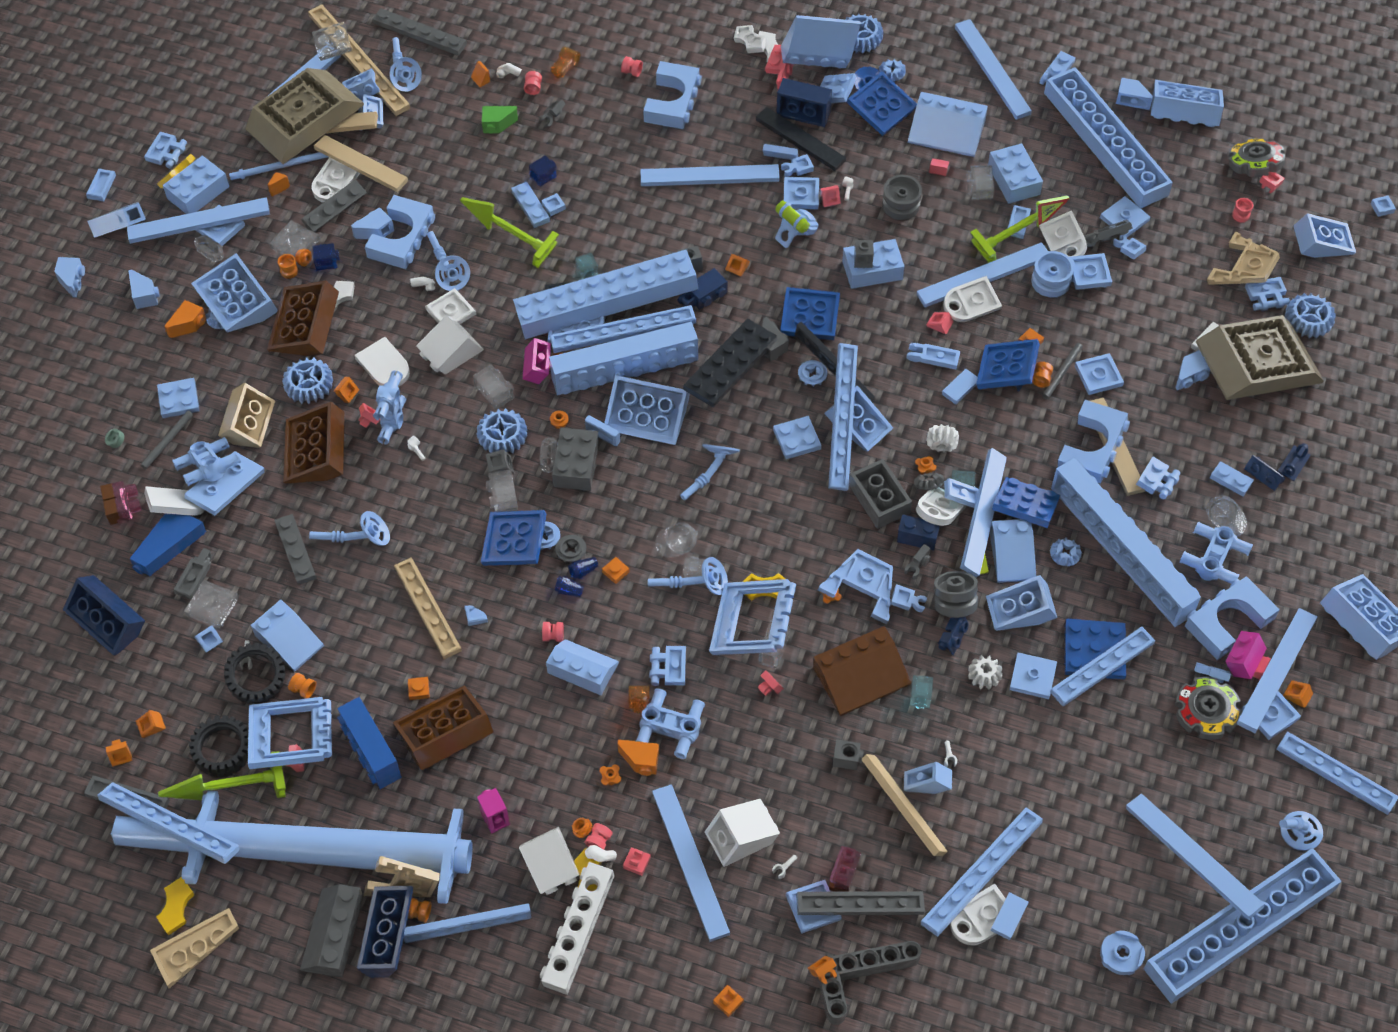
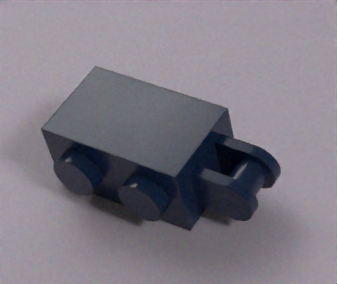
M713 268L697 278V290L680 295L677 302L683 304V307L692 305V307L696 306L700 310L703 307L709 306L714 300L723 297L728 292V281Z

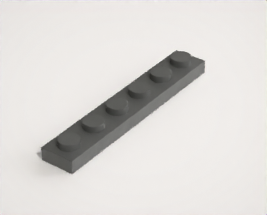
M382 8L372 18L373 24L458 56L467 45L465 39Z
M923 891L797 892L796 894L797 915H923L925 913Z

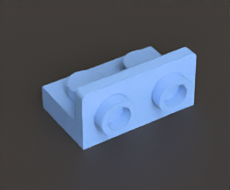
M372 68L342 82L360 100L363 94L372 96L380 92L375 82V72Z
M363 94L361 101L364 103V106L358 109V113L376 111L378 114L377 128L381 129L383 126V99Z

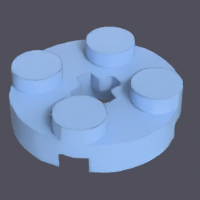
M1116 931L1104 939L1100 949V956L1103 966L1113 973L1132 975L1142 965L1145 950L1134 934L1127 931ZM1124 948L1128 956L1120 957L1117 951Z

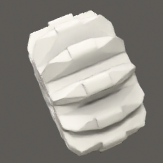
M941 424L940 426L934 425L932 428H929L927 445L930 449L945 453V451L951 452L956 449L958 445L959 435L954 427Z
M981 655L979 660L974 658L972 664L969 665L968 671L970 673L968 677L973 680V686L976 684L980 685V690L983 686H986L988 690L991 689L992 685L997 686L998 680L1002 678V666L998 665L997 659L991 661L990 656L985 659Z

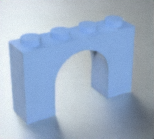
M660 61L656 72V85L678 89L683 95L674 101L647 98L643 110L644 122L684 129L685 123L689 122V110L693 109V98L697 97V85L700 86L702 76L699 75V68Z
M393 195L387 206L388 216L392 220L408 224L412 227V230L407 236L400 239H389L372 234L365 245V251L369 259L406 269L409 263H412L416 250H419L423 237H426L430 224H433L435 214L431 205Z
M1085 400L1078 414V425L1101 432L1106 437L1107 443L1101 449L1093 452H1086L1064 445L1058 459V467L1075 458L1101 484L1103 478H1107L1110 467L1108 466L1110 462L1115 460L1116 448L1122 444V434L1127 432L1130 421H1127L1128 413Z
M1247 576L1242 580L1237 579L1228 590H1221L1212 601L1210 599L1201 606V609L1198 611L1193 610L1187 616L1185 627L1216 660L1230 652L1236 642L1217 619L1219 611L1227 608L1238 609L1244 612L1260 629L1272 622L1279 612L1278 607Z

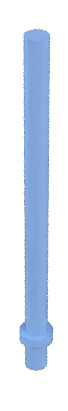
M318 152L292 158L285 164L276 162L246 170L239 169L238 172L229 173L231 180L245 179L247 176L323 159L328 156Z

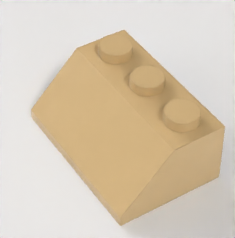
M246 383L233 389L218 436L221 438L225 437L233 445L260 448L275 400Z

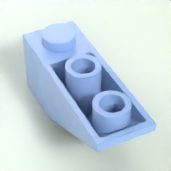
M136 202L87 222L95 238L138 223L146 218L140 204Z

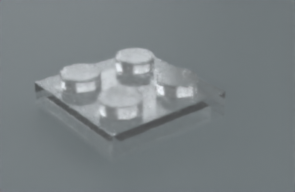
M344 22L312 32L320 61L352 51Z
M290 220L269 244L273 250L281 254H291L295 257L300 249L311 250L320 240L319 234Z
M203 580L184 613L189 617L220 629L237 602L239 595L236 592Z

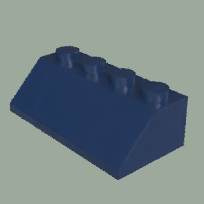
M94 575L76 579L63 608V611L114 656L119 654L139 636L145 620Z
M413 886L374 887L357 969L369 978L389 977L397 970Z

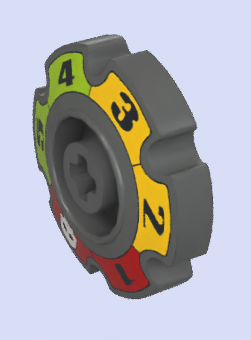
M1265 138L1246 139L1245 142H1238L1230 148L1229 166L1236 173L1248 174L1249 177L1268 176L1269 172H1278L1283 168L1285 164V149L1278 142L1266 141Z
M1212 677L1194 678L1192 685L1185 683L1178 692L1175 700V707L1179 708L1176 717L1187 732L1196 731L1199 734L1198 737L1202 739H1220L1223 737L1224 731L1231 733L1236 728L1242 710L1237 708L1240 699L1234 689L1227 683L1220 685L1217 683V679Z

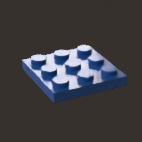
M882 71L849 97L846 102L882 136L912 113L917 106V103Z
M786 287L780 332L788 336H795L796 325L802 322L818 339L835 340L840 293Z
M1038 339L985 345L976 383L977 388L987 389L1032 384L1040 346Z
M1006 477L994 501L992 510L1048 528L1059 502L1060 494L1052 490L1038 488L1034 484L1020 482L1015 478Z
M545 510L490 512L481 557L482 565L538 564L547 515Z
M1066 619L1065 675H1072L1126 638L1125 623ZM1126 664L1105 678L1125 680Z

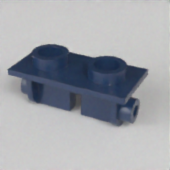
M1305 443L1298 445V447L1294 445L1277 472L1295 481L1310 457L1308 445Z
M1255 455L1251 456L1244 470L1273 491H1276L1279 484H1282L1286 479L1283 476L1284 474L1278 473L1263 462L1260 457Z
M966 616L959 618L950 617L945 629L951 633L943 632L938 642V647L941 650L949 649L954 656L957 648L961 645L964 633L969 628Z

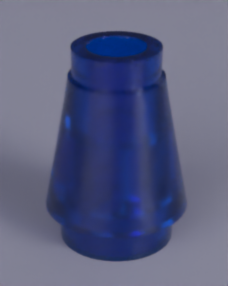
M591 557L573 561L568 566V570L574 580L582 579L595 568H598L599 565L597 559Z
M559 576L554 591L562 595L581 597L584 586L566 576Z

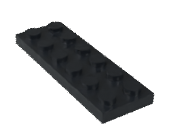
M747 318L683 385V390L714 408L777 341V335Z

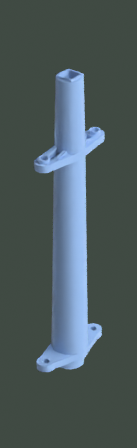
M207 791L202 797V808L196 820L187 819L238 845L239 851L233 857L376 870V863L379 857L382 856L420 868L430 869L440 873L437 901L444 904L448 903L454 877H456L457 873L468 874L472 862V840L461 839L463 809H453L447 834L215 821L219 803L218 791ZM116 816L111 831L115 845L188 852L187 865L182 869V879L185 880L186 884L197 883L206 854L132 816Z

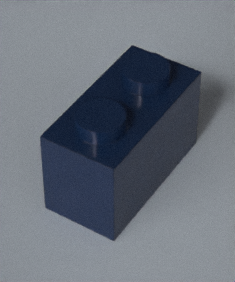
M902 514L897 542L920 548L925 544L930 547V550L934 551L940 525Z

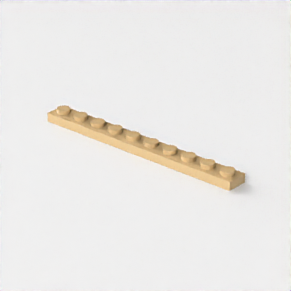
M323 5L308 11L309 17L359 74L371 68L375 72V82L380 89V92L376 94L383 99V102L395 116L410 109V104Z

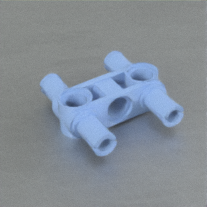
M396 370L391 372L387 383L379 386L376 394L378 406L373 417L378 421L380 418L382 429L377 440L381 444H383L384 439V444H388L392 432L400 429L403 423L402 408L406 398L403 395L400 396L398 388L403 375L399 371L396 373Z
M223 437L210 444L204 441L196 442L190 446L188 454L173 459L172 462L177 471L191 464L196 465L198 469L183 475L187 486H190L202 479L211 482L219 480L223 477V473H225L227 468L241 463L237 452L223 458L216 456V453L230 448L227 439Z
M1198 522L1193 533L1210 539V544L1204 557L1201 558L1184 551L1180 563L1195 568L1199 576L1206 581L1221 579L1232 584L1238 579L1240 574L1223 568L1222 564L1228 551L1234 549L1248 556L1253 544L1238 539L1229 527L1222 526L1220 528L1215 527L1214 529Z
M656 688L651 702L642 710V718L639 723L641 729L636 741L648 743L652 732L678 739L679 742L674 755L680 759H686L690 744L695 742L699 735L700 717L705 703L700 700H693L688 715L662 708L667 693L662 689ZM654 716L655 719L649 720L647 717ZM688 727L694 728V730L687 731L685 729Z

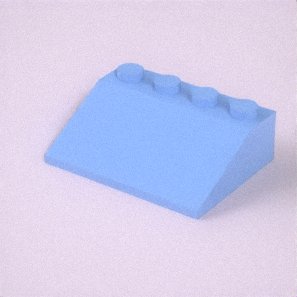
M796 15L780 46L783 63L846 68L852 58L861 25L860 21Z
M1155 80L1151 116L1157 119L1170 118L1175 122L1183 120L1188 121L1190 124L1202 123L1208 127L1220 125L1224 108L1222 90Z
M921 92L908 143L975 157L988 106Z
M237 253L191 283L227 333L263 322L278 311Z
M615 375L604 424L616 429L620 434L676 445L690 394L683 389Z
M1363 574L1333 587L1320 602L1325 611L1331 614L1338 621L1339 625L1346 629L1353 639L1360 643L1367 653L1376 660L1398 647V608Z

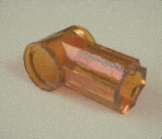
M566 46L562 47L559 58L551 67V73L559 79L564 77L571 66L578 64L581 56L580 52Z
M629 685V708L634 713H641L649 704V686Z

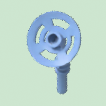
M395 37L392 39L394 52L392 53L393 64L390 69V80L398 90L411 91L421 81V68L414 59L402 57L399 38ZM403 62H410L413 66H405ZM416 71L415 81L412 83L411 81L413 80L414 72ZM397 82L406 83L407 87L399 86Z
M428 232L427 236L434 248L433 252L436 259L439 260L435 269L437 283L448 291L454 288L460 290L467 284L470 278L468 263L459 256H447L443 247L439 245L434 232ZM448 260H454V263L449 264ZM460 264H462L464 267V275H462V268L460 267ZM439 270H441V276L444 280L443 282L440 279ZM457 279L461 281L457 285L449 286L450 282L456 281Z
M702 444V447L715 453L714 457L716 459L705 474L702 473L701 476H698L695 482L680 494V497L686 500L699 488L707 485L726 455L738 453L740 449Z
M366 511L360 517L363 531L344 533V531H341V533L340 531H337V533L335 531H310L309 539L332 540V542L336 540V542L341 541L343 543L348 540L368 538L374 544L384 546L389 542L390 534L380 516L374 512ZM380 532L383 534V540L379 539Z
M714 557L706 558L703 561L702 576L686 578L681 576L673 578V576H670V578L647 580L648 587L670 586V588H673L674 586L677 588L679 586V588H682L685 585L705 583L709 591L715 595H721L724 583H728L723 565ZM708 563L713 564L715 568L713 566H708ZM719 575L721 579V585L718 584Z
M1295 811L1289 813L1279 822L1284 841L1296 850L1309 851L1312 848L1314 849L1323 838V829L1320 822L1307 812ZM1308 819H1311L1315 823L1318 830L1313 828V825L1308 821ZM1287 829H1292L1294 835L1298 837L1297 841H1294L1289 836ZM1313 837L1316 838L1312 843L1304 844L1305 841H1309Z

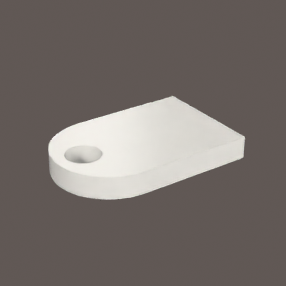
M329 157L312 182L313 195L318 201L324 203L353 180L357 179L360 173ZM324 192H329L328 195H321Z
M1072 210L1039 225L1050 251H1057L1067 255L1069 251L1074 250L1076 254L1073 256H1083L1086 253L1087 243Z
M987 276L952 288L946 294L943 302L944 311L949 312L952 319L957 322H967L1002 308ZM950 304H955V305H957V306H958V310H956V311L951 310L950 307H949V305H950Z
M386 337L355 354V359L379 386H383L388 382L391 372L396 370V373L399 371L403 375L399 386L403 385L409 377L407 361Z
M145 487L144 494L150 512L179 515H199L204 512V509L185 499L184 494L188 490Z
M939 487L929 490L919 500L916 511L925 521L944 526L951 524L966 508V505L945 498V490Z
M996 884L978 893L950 923L953 935L960 942L967 945H978L996 935L995 932L991 931V928L1006 900ZM965 924L969 931L961 933L958 931L957 926Z

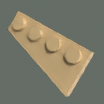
M229 908L150 950L168 988H171L239 929Z

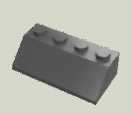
M339 884L322 889L301 964V971L343 978L364 898L360 887Z

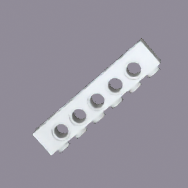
M591 862L588 863L587 868L584 867L580 875V880L582 881L580 886L574 889L572 895L574 901L572 906H568L565 911V923L557 931V943L551 947L548 954L549 963L542 968L540 974L544 987L568 995L614 879L613 870ZM591 884L598 886L595 891H588L587 887ZM582 904L590 905L586 911L579 910V907ZM575 923L582 925L578 931L571 930V927ZM567 943L574 944L573 949L570 951L563 950V946ZM559 963L566 964L565 969L562 971L555 970V966Z

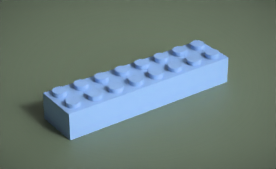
M692 322L551 356L549 357L551 378L556 394H569L573 391L613 382L615 375L626 378L637 377L641 374L692 363L698 360V338Z

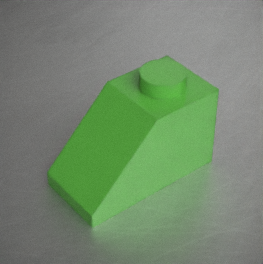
M483 106L482 108L483 133H501L518 120L517 106Z

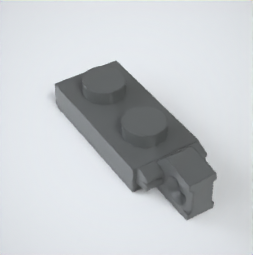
M1126 219L1095 230L1093 233L1084 235L1087 247L1095 246L1099 240H1110L1111 236L1116 234H1127L1128 230L1133 229L1131 222Z
M203 548L198 557L191 558L174 588L175 594L193 600L212 564L210 560L213 555L210 550Z

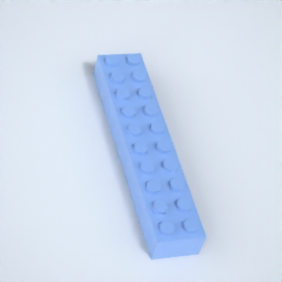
M1076 67L1047 79L1044 94L1139 208L1169 196L1173 182Z
M683 250L513 299L524 338L528 339L548 333L550 330H559L560 327L563 329L572 326V324H579L581 321L594 320L602 315L608 316L698 289V283L688 252Z
M1073 458L1056 468L1051 489L1055 493L1060 494L1062 502L1174 627L1186 621L1188 614L1196 610L1201 598L1197 589L1192 587L1186 581L1185 576L1173 567L1172 562L1163 556L1160 549L1152 544L1146 533L1141 531L1135 525L1134 520L1123 512L1122 507L1112 500L1109 493L1102 489L1096 478L1086 471L1082 463Z
M1312 848L1250 890L1264 903V908L1252 918L1247 920L1230 904L1150 958L1144 970L1172 1004L1337 889L1341 880Z

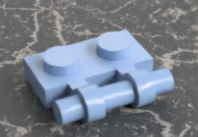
M159 132L145 154V160L162 165L165 160L167 161L165 166L171 169L173 165L177 164L179 155L185 151L187 141L181 139L178 143L176 142V136Z
M1281 277L1267 279L1266 283H1246L1245 285L1250 300H1258L1259 302L1253 304L1254 311H1266L1268 308L1273 307L1283 308L1284 305H1289L1290 303L1289 298H1282L1287 290ZM1272 297L1274 298V300H1272V301H1267V299H1266V298H1272Z
M1152 457L1136 485L1150 494H1153L1156 490L1160 492L1159 497L1161 499H1166L1167 496L1171 495L1173 486L1179 481L1180 471L1175 469L1172 473L1167 472L1168 465ZM1161 479L1164 480L1166 484L1161 483Z
M666 646V653H660L659 647H653L652 654H650L652 666L649 671L651 685L658 686L660 678H665V685H685L686 646ZM661 662H665V669H659Z

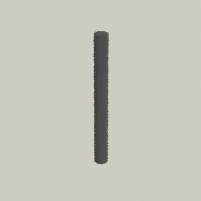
M1076 343L1043 393V398L1049 399L1083 346L1080 343Z
M187 411L141 463L143 469L146 470L192 418L193 414L190 411Z

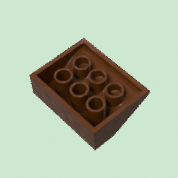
M326 280L284 287L267 350L303 356L323 354L339 291Z
M328 402L286 419L284 483L327 481L343 475L345 412L334 403Z
M885 626L825 651L813 658V669L840 716L912 684L897 647Z
M465 685L393 722L420 770L431 767L436 762L448 758L457 751L467 748L469 745L494 733L486 712Z

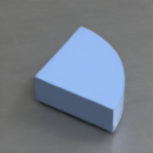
M465 606L468 626L488 622L487 616L483 611L474 606Z

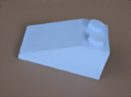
M1307 213L1293 225L1302 255L1318 258L1354 255L1356 253L1347 223Z
M856 386L852 440L868 452L893 427L863 391ZM834 405L824 413L832 423Z
M1021 519L992 521L990 539L997 583L1022 582L1036 577L1032 524Z
M1041 575L986 596L996 631L1040 625L1057 618L1048 584Z
M281 599L251 624L255 637L263 644H266L267 647H272L280 655L282 661L294 672L324 647V644Z

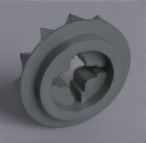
M924 473L914 479V486L922 490H933L944 484V477L939 473Z
M566 535L559 539L556 544L558 558H561L564 562L574 563L577 560L581 561V558L586 555V543L577 535ZM568 547L574 548L575 553H572L571 551L568 552Z

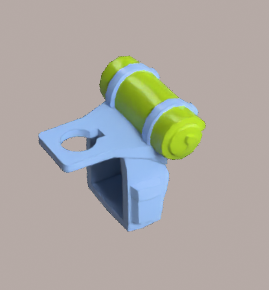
M783 200L775 209L782 218L781 226L775 239L785 248H788L796 235L815 234L819 225L811 213L803 209L794 210L791 203H786ZM788 230V240L784 241L782 233Z

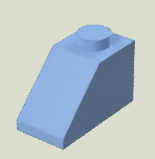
M1121 78L1116 104L1150 110L1153 98L1150 92L1138 80Z
M128 270L132 298L136 309L158 305L157 297H160L158 286L154 287L151 279L133 270Z
M938 762L904 772V791L937 794L952 789V770Z

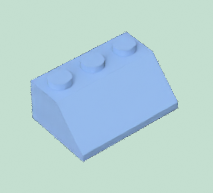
M566 639L554 647L546 661L548 674L598 695H602L619 664L617 660Z

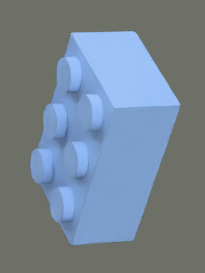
M1022 143L990 152L988 167L1008 204L1041 194L1043 180Z
M202 155L166 182L163 188L167 199L184 213L189 214L200 210L229 188L226 174Z
M896 239L873 243L874 257L872 268H854V246L843 248L842 262L851 289L903 280L904 264Z

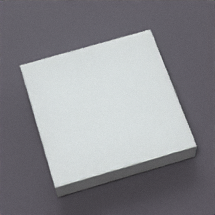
M455 288L425 306L428 313L437 323L446 315L458 324L476 315L473 307Z

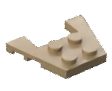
M1235 232L1229 241V248L1244 251L1232 271L1213 268L1207 278V282L1209 285L1266 283L1280 258L1279 253L1262 244L1257 245L1252 242V239H1245L1241 237L1240 233Z
M380 856L376 863L375 872L395 875L390 884L368 881L364 896H372L375 886H413L412 897H431L439 882L440 873Z

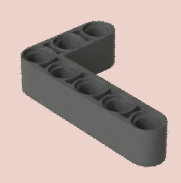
M907 941L830 956L837 965L833 968L836 971L837 977H831L830 973L825 974L827 984L820 982L818 978L828 1021L834 1025H839L845 1021L847 1005L841 984L842 980L913 967L920 960L922 952L920 945L914 941ZM913 951L916 953V956L909 957L906 952ZM892 955L895 957V960L888 961L885 959V956ZM871 959L874 961V964L866 965L864 960ZM850 963L853 965V968L845 969L843 964ZM828 988H835L837 993L829 994L826 990ZM838 1008L842 1011V1014L834 1015L831 1010Z

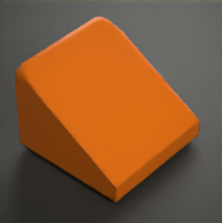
M477 61L471 76L472 80L479 87L490 83L489 70L481 61Z
M278 172L273 175L268 183L271 196H275L290 187L288 177Z
M731 254L725 270L742 276L750 261Z
M1291 680L1283 697L1305 708L1313 695L1310 684Z
M149 710L136 720L142 738L163 731L166 728L161 714L157 711Z

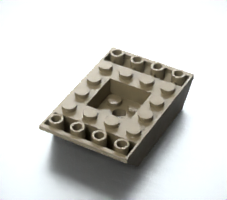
M306 68L252 108L245 129L279 162L285 164L364 106V103L327 70Z
M1283 315L1220 325L1196 340V344L1226 400L1324 382L1294 327Z

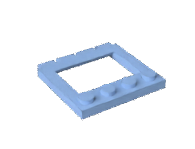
M788 579L724 583L709 652L712 655L777 652V649L783 648L786 637L785 632L789 622V616L787 615H790L796 584ZM778 592L768 640L733 641L743 594Z
M322 697L249 705V769L324 761V758L332 756L331 701L329 699L323 700ZM311 711L312 749L270 754L271 715Z

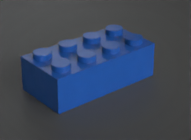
M358 697L337 708L340 714L337 717L341 725L340 728L345 737H348L353 751L357 752L358 759L362 767L366 768L371 783H376L379 789H382L402 778L397 760L361 698Z

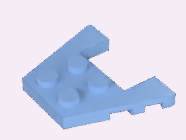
M857 549L819 586L818 591L834 598L841 582L878 600L870 617L887 624L890 618L889 607L891 602L890 590L892 587L893 566Z

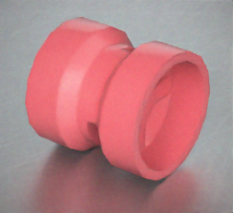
M626 56L622 62L621 72L625 74L631 73L632 76L639 77L643 68V62L641 60H632L631 57Z
M536 71L526 73L524 91L527 94L537 95L540 92L542 81L540 73Z
M1248 198L1238 199L1232 213L1233 219L1241 223L1248 221L1253 209V202Z
M543 622L542 640L545 642L550 640L562 642L564 623L557 622L556 624H551L550 622Z
M595 823L591 830L592 834L587 837L585 844L588 847L596 845L604 850L606 847L605 843L607 840H610L613 832L608 827Z

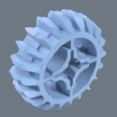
M859 13L857 16L852 14L851 18L846 17L845 20L860 21L861 23L854 47L856 53L858 51L870 53L871 49L875 50L880 45L883 39V27H881V22H878L877 18L873 19L872 15L868 17L866 14L860 15Z
M1303 293L1301 296L1297 295L1295 299L1292 298L1286 307L1285 318L1294 327L1296 333H1301V337L1307 335L1308 338L1314 336L1317 339L1319 335L1324 336L1331 330L1335 323L1336 313H1334V307H1331V302H1325L1326 297L1321 299L1319 294L1313 296L1310 293L1307 296Z
M306 357L305 361L299 359L298 363L292 362V367H287V372H284L282 382L289 398H293L295 402L299 400L301 404L304 401L310 404L312 400L317 403L318 398L324 399V394L329 395V390L332 389L333 377L330 368H328L326 363L323 364L321 360L316 361L315 358L309 360ZM319 375L322 377L320 381L317 378ZM296 380L298 381L297 386L294 385Z
M499 408L497 412L490 411V415L484 414V419H480L479 425H477L479 444L483 446L485 451L489 450L490 453L503 449L506 452L514 453V449L520 450V445H524L527 437L525 420L521 418L519 413L515 414L513 410L508 412L506 408L504 411H500Z

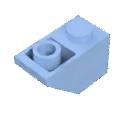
M380 207L351 225L353 236L356 239H369L372 234L386 237L394 231L392 219Z
M58 257L54 271L57 279L72 297H77L78 290L81 289V278L85 274V267L79 258Z
M1200 350L1183 358L1176 384L1177 390L1188 388L1193 383L1199 380L1204 381L1208 378L1210 368Z

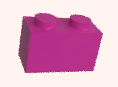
M534 338L526 346L523 380L540 384L549 375L551 343Z
M1240 632L1225 661L1233 677L1252 679L1267 649L1259 633Z
M496 788L483 791L477 797L481 815L492 834L510 825L508 812Z

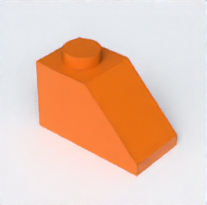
M184 300L164 326L168 337L174 338L197 332L206 321L204 309Z
M618 740V752L636 773L644 776L656 775L659 744Z

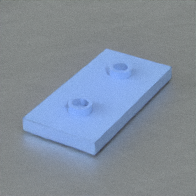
M238 453L241 463L227 468L225 473H223V477L219 480L212 482L204 479L200 480L184 494L185 499L215 516L264 473V467Z

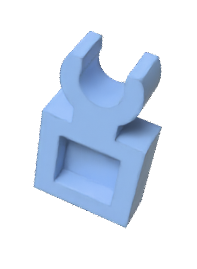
M806 154L791 159V163L781 164V170L787 169L784 173L785 177H790L795 172L799 176L813 172L814 166Z
M1120 235L1119 240L1113 239V245L1121 248L1120 252L1132 259H1136L1146 251V245L1134 238L1128 240L1126 235Z
M896 584L890 605L908 611L912 606L917 612H923L925 607L919 605L918 602L925 603L927 598L922 595L916 597L914 596L915 590Z
M1198 662L1194 669L1195 672L1216 678L1219 683H1223L1224 680L1229 682L1231 676L1230 671Z

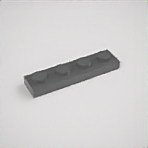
M355 179L304 216L301 221L313 234L366 195L367 192Z
M293 514L274 520L297 584L301 585L317 579Z
M94 775L84 792L86 797L100 801L98 794L113 782L165 809L170 802L167 797H159L157 794Z

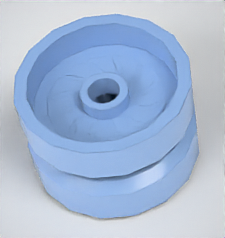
M1047 251L1036 258L1031 278L1035 291L1042 296L1050 298L1064 295L1069 290L1074 272L1072 260L1064 253L1057 251Z

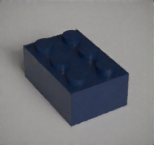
M783 78L777 92L776 113L787 119L825 127L831 113L832 89Z

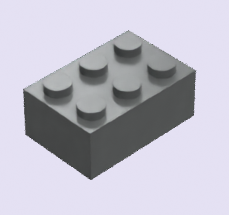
M560 428L552 473L554 487L591 491L599 446L598 431Z
M884 459L850 473L849 487L877 529L902 518V514L909 515L911 513L912 501Z

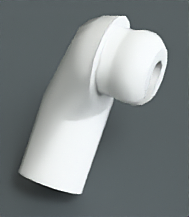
M506 63L497 68L496 75L499 78H504L505 75L511 73L519 77L522 69Z
M427 277L410 279L412 287L425 286L427 291L435 290V281Z
M591 845L585 850V856L597 862L614 861L617 857L614 850L605 851L596 845Z

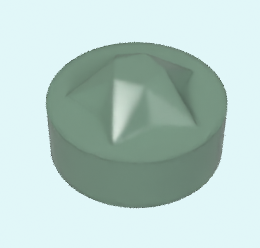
M111 429L105 436V443L111 448H118L124 441V434L118 429Z

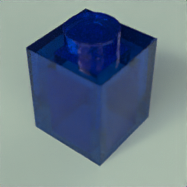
M544 155L529 165L530 177L541 187L557 177V166L553 160Z
M334 243L312 246L316 271L338 268L337 261L340 260L339 250H335Z

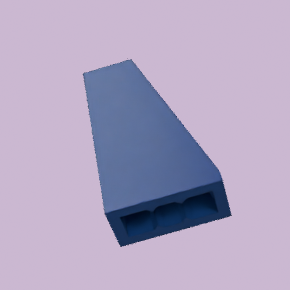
M165 513L130 557L133 565L132 568L139 574L144 573L151 576L206 533L203 522L190 515Z

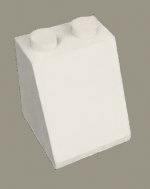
M448 315L416 345L421 351L419 353L421 357L426 361L429 359L431 362V368L437 373L441 371L445 375L484 350L460 324Z
M761 799L720 809L705 830V834L723 867L771 845L780 834Z
M559 827L519 846L540 894L545 892L546 895H549L558 890V885L565 883L567 886L577 881L576 877L579 876V872Z

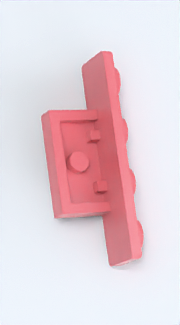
M774 45L765 71L766 73L779 74L776 80L777 88L779 89L782 79H788L789 75L792 74L794 64L783 63L781 45Z

